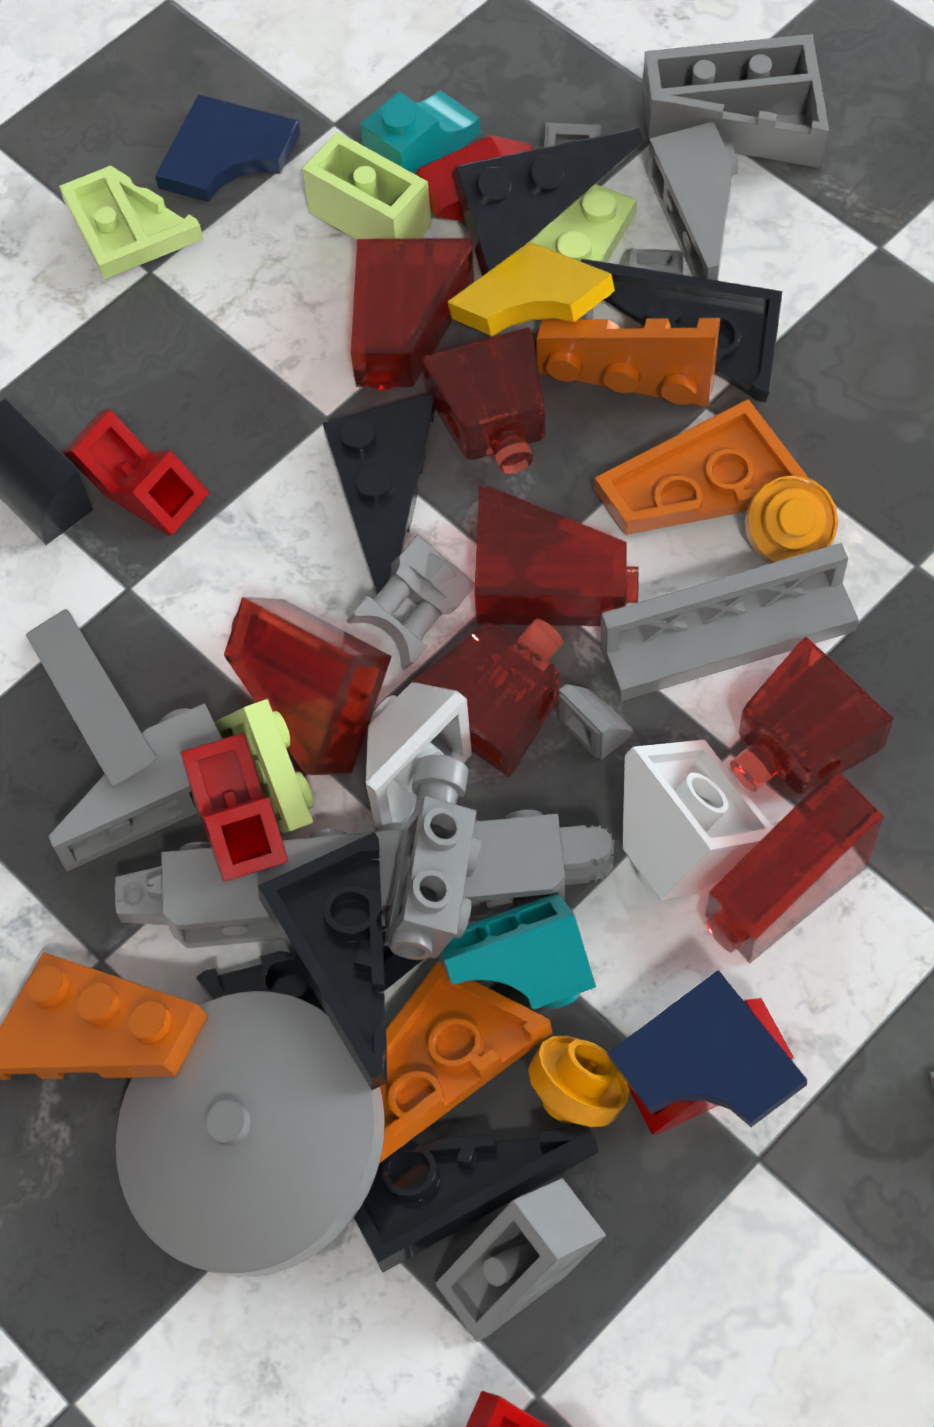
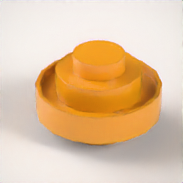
M798 475L778 477L761 487L749 502L745 516L747 538L755 552L769 563L828 547L833 543L838 527L836 505L828 491L813 479Z
M568 1035L552 1036L542 1042L531 1059L528 1073L531 1085L542 1100L543 1106L549 1115L562 1123H575L588 1127L607 1126L617 1118L628 1101L630 1090L627 1082L609 1060L608 1052L590 1041Z

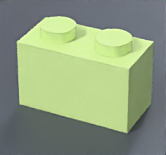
M337 131L302 168L309 213L397 263L403 259L432 226L428 181Z

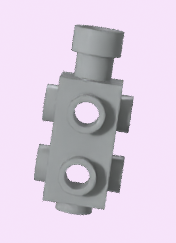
M427 755L421 757L416 762L412 783V791L417 796L415 810L405 823L401 849L396 857L397 873L390 910L385 918L386 934L384 945L390 946L394 954L407 959L422 960L429 957L436 959L453 938L461 939L468 925L471 913V900L464 898L463 893L466 877H470L473 874L480 855L481 839L473 836L477 811L457 805L465 797L469 770L460 760L445 755Z

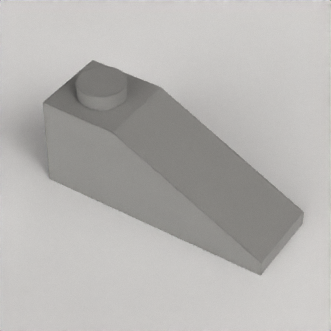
M714 121L650 138L648 178L680 250L684 252L683 256L692 276L718 281L732 176L738 173V161L732 143L730 141L723 142Z
M205 703L192 709L183 708L172 711L165 715L158 724L145 729L142 734L156 756L155 762L117 786H112L104 774L48 837L66 871H70L198 813L179 752L222 739Z

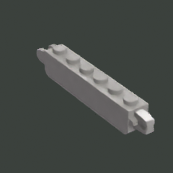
M536 810L515 811L508 814L505 819L478 821L475 818L473 836L481 839V849L473 874L470 877H466L463 897L471 900L469 921L483 920L559 893L562 899L565 900V885L589 883L590 880H595V882L598 879L604 880L606 875H610V870H613L614 856H611V854H614L615 841L612 840V834L607 832V828L602 829L601 825L594 827L593 824L590 828H587L585 825L560 828L558 814L543 815V813ZM387 823L373 831L379 838L382 930L386 929L385 918L391 906L397 873L396 857L401 849L405 823ZM324 829L312 833L309 838L282 840L289 862L223 882L209 842L188 843L181 846L178 851L161 852L162 866L117 876L115 880L116 914L121 923L168 925L174 938L187 949L280 940L282 937L259 900L258 885L373 832L348 834L339 829Z

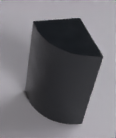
M4 399L0 402V499L45 545H48L93 509L79 472Z

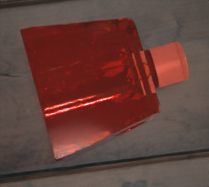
M530 327L422 357L426 394L432 393L435 410L464 458L475 460L494 454L500 471L506 474L517 473L529 467L534 459L529 444L538 442L546 436L544 397Z
M535 619L518 639L495 623H486L418 675L413 682L455 690L467 698L472 752L509 778L516 770L557 703L560 689L559 671L549 660L563 645V640L551 625L540 619Z
M806 636L795 646L742 710L739 735L749 747L730 761V767L739 782L750 791H757L777 774L796 793L806 794L883 749L894 718Z

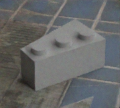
M813 34L645 51L642 96L648 138L714 121L723 142L730 141L737 154L821 169L829 135V126Z

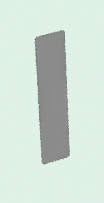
M65 609L30 630L26 637L110 784L117 786L155 762V754L70 612Z

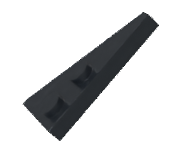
M432 393L323 423L328 448L376 596L387 584L391 575V564L403 551L406 534L410 532L418 495L417 483L419 475L423 472L426 459L425 446L430 424L434 422L435 417Z

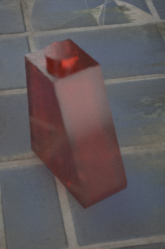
M473 238L357 239L351 336V360L356 387H371L378 390H388L394 387H414L453 321L447 302L475 282Z
M479 487L474 593L477 625L601 626V613L624 607L626 603H638L639 566H626L627 542L495 488Z
M242 597L237 614L232 622L224 657L254 701L257 703L268 699L272 712L278 711L281 714L290 734V747H288V750L303 771L310 775L352 774L392 656L284 599Z
M835 768L709 891L705 916L708 918L706 925L711 935L728 952H733L737 949L749 963L753 962L867 868L884 816Z

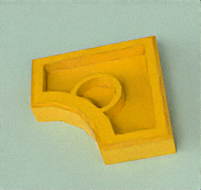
M528 242L447 303L453 320L494 336L510 326L531 320L561 319L575 322L611 295L615 289L611 273Z

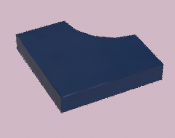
M198 94L155 175L158 189L209 202L220 187L239 176L257 172L281 174L301 134L299 120Z
M719 970L607 1053L611 1063L651 1114L675 1102L706 1101L730 1109L748 1126L753 1127L807 1086V1078Z

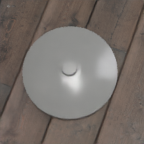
M266 991L240 992L214 999L199 1006L209 1016L176 1077L131 1078L118 1118L116 1164L121 1188L132 1215L148 1237L164 1252L192 1267L219 1275L256 1277L291 1268L309 1259L332 1242L350 1223L364 1202L377 1173L384 1140V1108L380 1087L371 1090L324 1011L304 1000L286 994Z

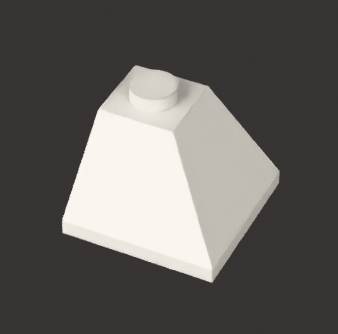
M412 682L398 697L395 695L387 697L374 711L368 726L366 787L375 829L387 823H406L414 812L417 796L412 791V783L418 759L427 755H445L465 763L472 755L467 698L458 691Z
M705 739L635 746L626 753L624 764L623 850L636 866V872L640 881L646 888L655 893L661 901L702 891L773 846L781 838Z

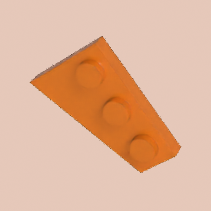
M668 318L646 319L644 328H620L609 319H578L575 322L542 320L537 336V373L549 375L563 382L579 381L604 386L618 393L634 392L664 398L678 405L694 404L708 407L714 383L720 318H699L697 328H670L671 324Z
M747 399L595 477L594 491L625 535L747 512L748 504L758 490L774 479L791 475L806 478L808 476L750 400Z
M43 952L0 1026V1080H10L12 1074H36L41 1079H64L65 1073H98L102 1078L176 1077L209 1015L196 1003Z
M437 962L386 1029L388 1083L380 1086L384 1108V1140L379 1163L553 1034L550 1019L474 980L452 985L443 967Z

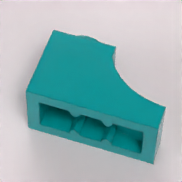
M441 90L430 98L415 103L399 91L360 123L364 147L413 174L419 168L464 148L481 133L480 118Z
M559 893L467 925L461 939L453 938L438 956L439 962L452 985L471 980L501 982L519 990L532 1010L540 1007L555 1009L569 1005L579 997L580 993L596 988L575 915Z

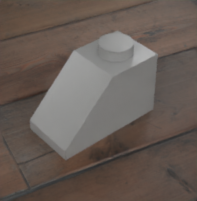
M562 1178L512 1200L435 1285L476 1342H479L565 1278L606 1234Z

